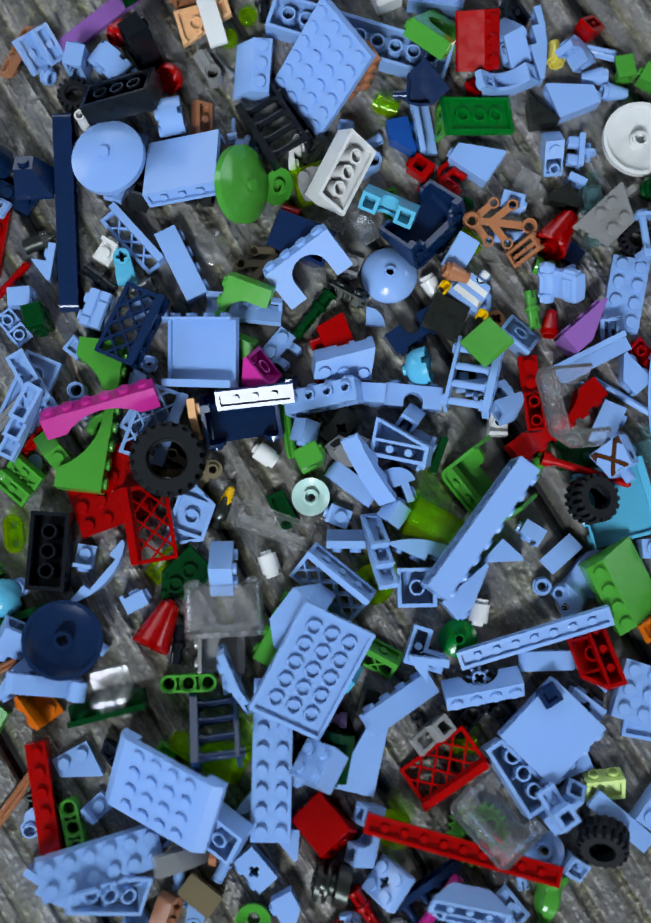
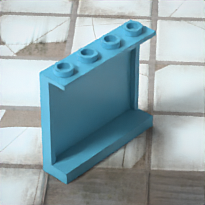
M642 455L637 457L639 463L631 468L637 477L631 482V486L626 488L614 485L619 491L617 495L620 496L618 501L620 505L616 509V515H613L612 519L590 525L583 524L584 528L588 527L590 534L586 535L589 546H593L594 550L614 544L627 535L630 539H635L651 534V483ZM600 467L594 469V470L603 472V471L600 469ZM581 473L574 474L570 482L585 475ZM589 492V500L593 507H595V498Z

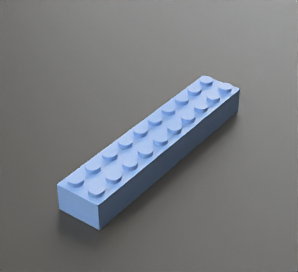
M273 0L265 23L266 37L294 45L317 3L308 0ZM340 10L364 41L369 40L381 57L378 71L407 79V74L426 58L439 75L445 79L455 45H453L445 59L439 60L403 35L405 30Z

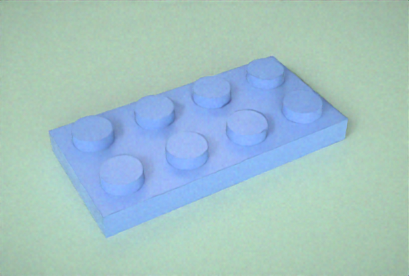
M613 254L604 296L608 300L601 317L618 315L620 316V332L625 330L627 334L637 335L651 261L635 262V258ZM611 321L612 331H615V322Z
M27 349L26 355L52 393L64 365ZM14 377L0 408V415L22 390L16 377ZM37 412L34 423L29 432L31 434L34 433L36 426L39 422V412Z

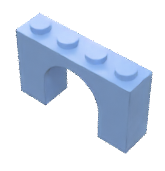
M324 223L313 227L307 236L299 238L294 246L283 250L278 258L267 262L262 269L264 277L272 286L276 287L275 290L291 309H294L307 299L304 290L292 277L293 267L299 259L307 255L321 256L337 275L353 265L348 254Z

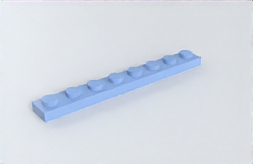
M606 604L456 650V655L463 671L615 624L610 608Z

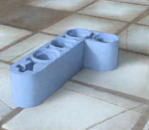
M6 671L3 692L16 695L65 698L69 702L85 703L88 682L81 677L66 681H54L46 679L37 673Z

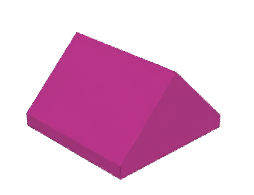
M260 346L243 358L241 385L273 384L283 376Z

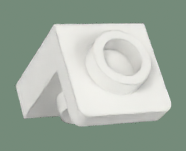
M102 235L100 238L102 243L92 257L107 268H110L114 262L113 253L116 249L120 248L119 242L111 236L107 238Z

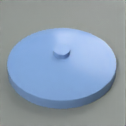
M120 121L97 123L88 128L77 140L72 152V169L77 180L87 190L99 195H114L128 189L140 177L146 162L145 145L138 133L126 123Z

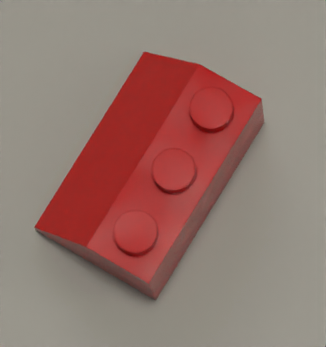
M500 8L455 11L456 72L499 69Z

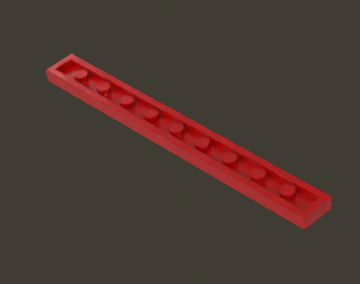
M367 812L362 831L363 834L555 888L560 887L564 869L560 865Z

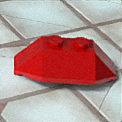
M606 628L566 640L581 679L606 690L628 684Z

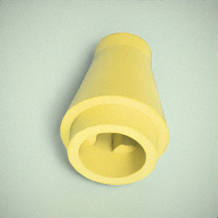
M554 39L548 43L547 65L552 70H558L563 67L565 59L557 57L555 51L560 48V41Z

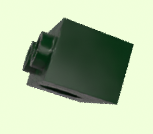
M36 301L20 306L27 330L38 337H46L50 332H54L50 312L41 302Z

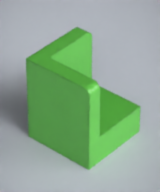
M633 53L615 56L616 74L613 77V84L632 83L637 76Z

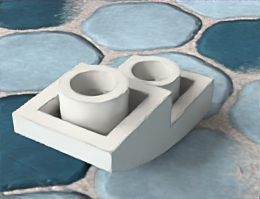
M295 134L292 140L299 137V134ZM304 143L289 151L288 166L293 178H297L296 171L300 170L298 159H302L301 152H305Z

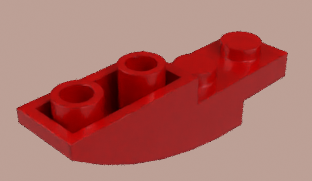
M537 355L517 357L519 391L524 396L522 410L527 432L547 430Z

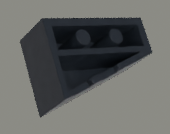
M134 11L117 24L128 54L139 68L143 70L154 66L157 72L158 68L165 62L148 28L147 20L144 16L140 17Z

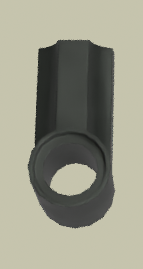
M320 133L313 143V148L302 161V165L305 168L320 165L333 140Z

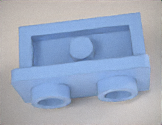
M328 529L326 531V549H330V553H342V549H350V553H361V549H366L363 530Z

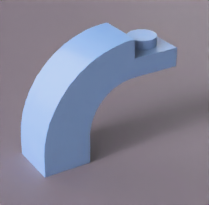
M527 62L503 73H491L483 69L474 72L475 84L478 90L482 92L483 97L511 96L539 84L536 67Z

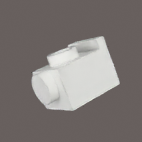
M491 413L490 420L486 419V436L507 437L508 424L496 425V419Z

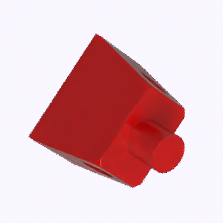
M342 312L317 326L316 332L318 337L308 341L313 351L321 347L326 348L333 345L349 344V341L354 339Z

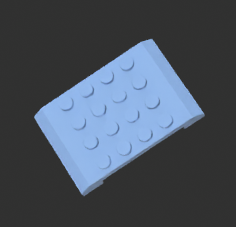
M126 727L121 731L105 793L108 804L191 853H205L209 849L228 783L212 774L207 778L141 742L143 736Z

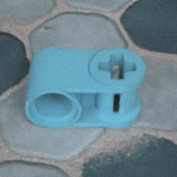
M125 248L116 249L113 253L118 286H125L127 281L137 284V275L129 251ZM125 255L124 261L121 262V261H120V259H122L121 256Z

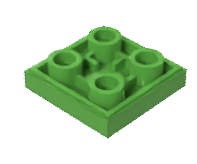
M490 317L486 318L460 341L461 346L484 368L514 343L513 338Z

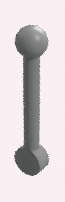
M215 48L209 49L210 56L215 57L228 73V77L230 79L234 78V72L230 71L218 57Z

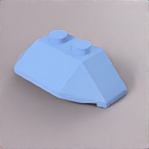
M322 583L293 587L269 619L273 647L278 650L304 599L326 610L336 597V594Z
M455 882L450 883L436 894L427 908L428 913L438 920L450 923H508L513 916L508 907L491 890Z

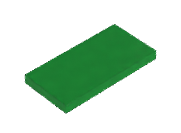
M442 96L440 98L445 135H512L515 133L509 97Z

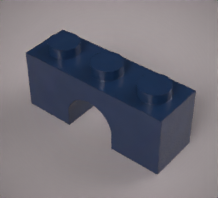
M429 305L416 313L414 317L419 325L417 332L408 333L401 325H398L384 335V341L396 357L400 354L402 357L408 354L412 346L415 344L419 346L427 340L426 337L431 333L433 336L436 335V333L420 326Z

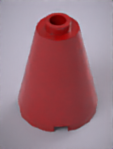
M563 210L536 233V237L541 240L540 244H543L545 247L540 251L544 255L545 260L551 259L560 262L565 258L575 231L572 226L578 222V217L574 211Z
M171 599L162 600L134 634L132 640L165 656L168 655L179 613L178 603Z

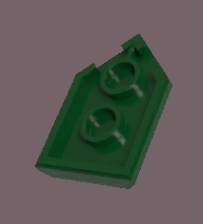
M191 544L178 555L177 559H174L162 570L161 599H189L209 580L208 561Z

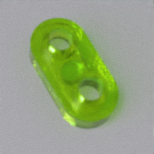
M8 515L2 523L4 546L10 553H20L26 546L24 522L18 515ZM13 521L17 522V526L15 528L12 527ZM15 540H18L19 542L18 547L14 546Z

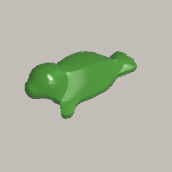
M562 876L559 888L535 882L534 908L538 918L537 923H551L561 905L562 890L569 882L568 877Z

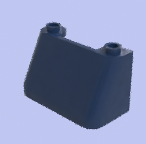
M429 179L419 189L420 201L417 204L421 206L410 230L392 223L393 220L391 219L382 222L378 227L380 235L415 269H421L435 256L436 252L440 251L464 227L462 222L463 216L466 213L464 199L432 179Z
M214 393L204 394L200 397L199 409L207 450H221L227 444V441L264 436L269 442H276L284 438L279 404L217 411Z

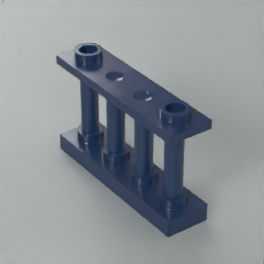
M197 692L189 693L190 764L192 770L197 773H202V764H205L207 761L234 757L237 759L238 767H243L242 758H246L245 746H241L240 704L233 695L232 697L203 701L198 698ZM233 705V714L206 718L200 716V711L204 709ZM234 722V731L210 735L201 734V729L204 726ZM235 739V749L210 753L201 752V746H204L206 743Z
M450 858L414 883L396 912L405 911L412 923H418L420 919L411 907L412 902L417 899L421 900L425 907L428 908L431 903L427 895L428 891L432 888H438L441 891L445 886L444 880L450 876L452 877L453 874H457L462 878V884L468 885L460 873L463 867L461 861ZM438 919L435 920L436 923H450Z

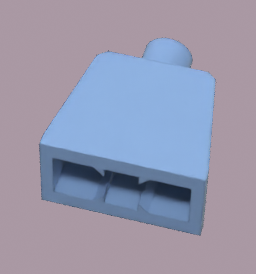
M9 615L5 616L0 626L1 662H4L8 657L15 660H20L23 657L21 635L26 622Z

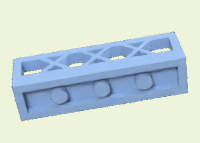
M408 104L411 121L414 126V137L418 142L417 153H420L425 158L437 156L429 106Z
M113 202L108 206L111 211L100 222L129 251V254L143 270L151 276L167 261L118 205ZM113 216H116L119 220L118 227H110L106 222ZM121 231H129L131 233L130 241L121 239ZM133 244L142 245L143 254H134ZM145 258H154L157 264L149 270L145 266Z
M207 290L206 313H214L218 310L217 299L212 298H218L219 294L223 292ZM273 297L271 304L278 306L270 305L267 309L244 301L235 302L231 305L229 313H232V317H239V322L281 327L283 298Z
M625 330L554 365L553 370L560 383L563 384L631 350L632 348L626 338L627 333Z

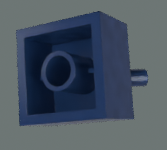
M424 58L407 74V89L393 91V99H403L408 104L415 106L434 105L451 88L429 61Z

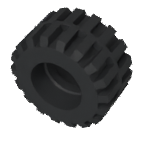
M592 473L576 478L570 482L571 486H567L566 491L568 493L564 497L567 499L565 506H568V513L572 514V518L578 520V523H585V525L596 524L610 520L613 515H616V509L620 505L618 504L620 496L617 495L619 491L618 488L614 487L615 483L609 481L608 476H603L601 473ZM589 492L595 498V507H593L589 500Z
M599 814L587 816V819H583L579 824L577 852L583 860H587L588 864H593L595 867H603V869L620 867L629 858L630 832H628L627 826L623 825V822L617 821L614 817H608V815L604 814L603 816Z

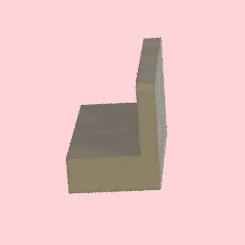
M191 870L186 881L177 892L179 897L206 918L211 916L223 899V893L194 870Z

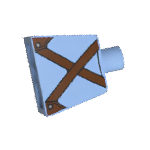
M626 434L616 435L589 455L611 479L621 476L625 483L628 484L637 478L631 468L637 465L639 460Z

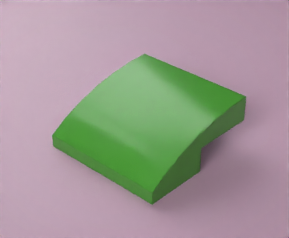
M19 453L15 463L9 461L7 466L0 470V489L19 506L23 507L35 494L47 476Z

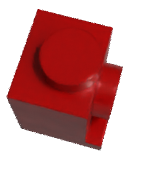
M417 153L414 158L411 156L405 165L407 167L406 173L420 182L421 185L429 180L436 168L433 162L420 153Z

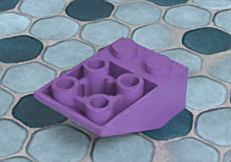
M606 297L602 301L597 299L557 335L559 339L554 343L568 358L576 355L593 340L608 300Z

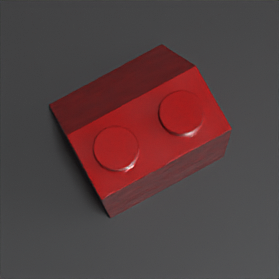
M316 792L309 797V802L304 807L301 806L294 812L295 816L291 821L320 858L333 859L347 845L348 840L351 841L360 830L325 793Z

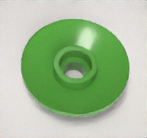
M280 167L276 171L272 170L267 175V202L278 206L290 198L294 188V179L290 171Z

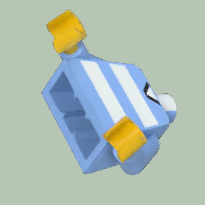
M481 270L477 276L469 272L471 277L467 284L450 280L441 281L437 288L442 287L445 290L442 293L443 295L447 293V297L469 307L468 314L475 319L481 317L483 321L488 318L492 295L489 293L491 287L486 284L491 277L487 271Z

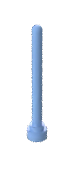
M595 377L607 393L648 416L647 406Z

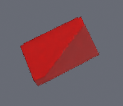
M476 78L465 83L468 97H482V92L478 90L475 84Z

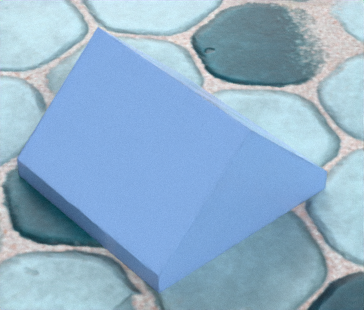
M513 314L501 327L513 338L514 343L509 349L519 357L528 356L541 339L540 335L530 330L526 324Z

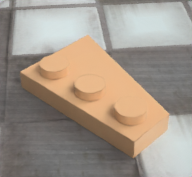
M215 0L222 23L232 17L228 0ZM197 5L173 11L184 49L206 35Z

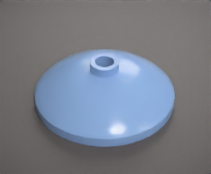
M394 248L379 249L373 252L363 264L361 271L362 285L367 294L374 300L387 304L397 303L407 298L414 290L417 282V269L411 266ZM390 269L393 271V274L389 275L386 271Z

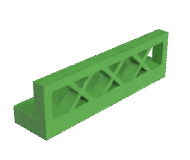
M374 638L366 653L373 660L368 661L364 658L361 665L390 680L400 664L403 652ZM381 665H386L390 667L391 670L387 671L383 669Z

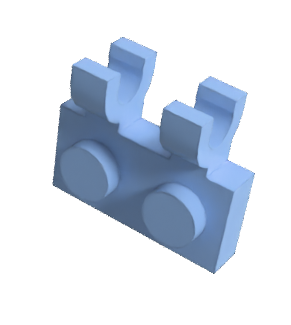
M282 326L262 348L273 364H277L285 372L291 366L288 361L282 358L283 354L287 350L291 351L296 357L303 353L302 348L294 343L296 337Z

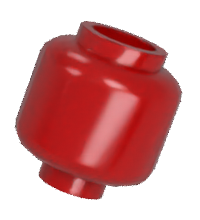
M120 18L107 27L106 38L112 46L123 48L125 44L117 26L123 20Z

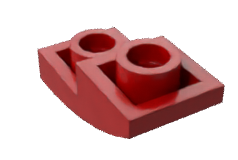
M636 337L630 343L632 349L627 352L634 355L638 361L637 363L649 371L650 359L648 358L651 355V349L641 337Z

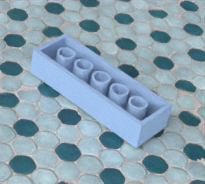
M141 824L34 858L43 905L69 897L74 892L152 870V855L163 852L159 833Z

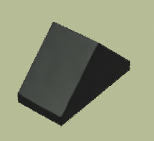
M530 96L525 105L528 132L554 129L560 118Z
M571 183L548 194L543 201L544 206L559 210H572L576 214H579L584 206Z

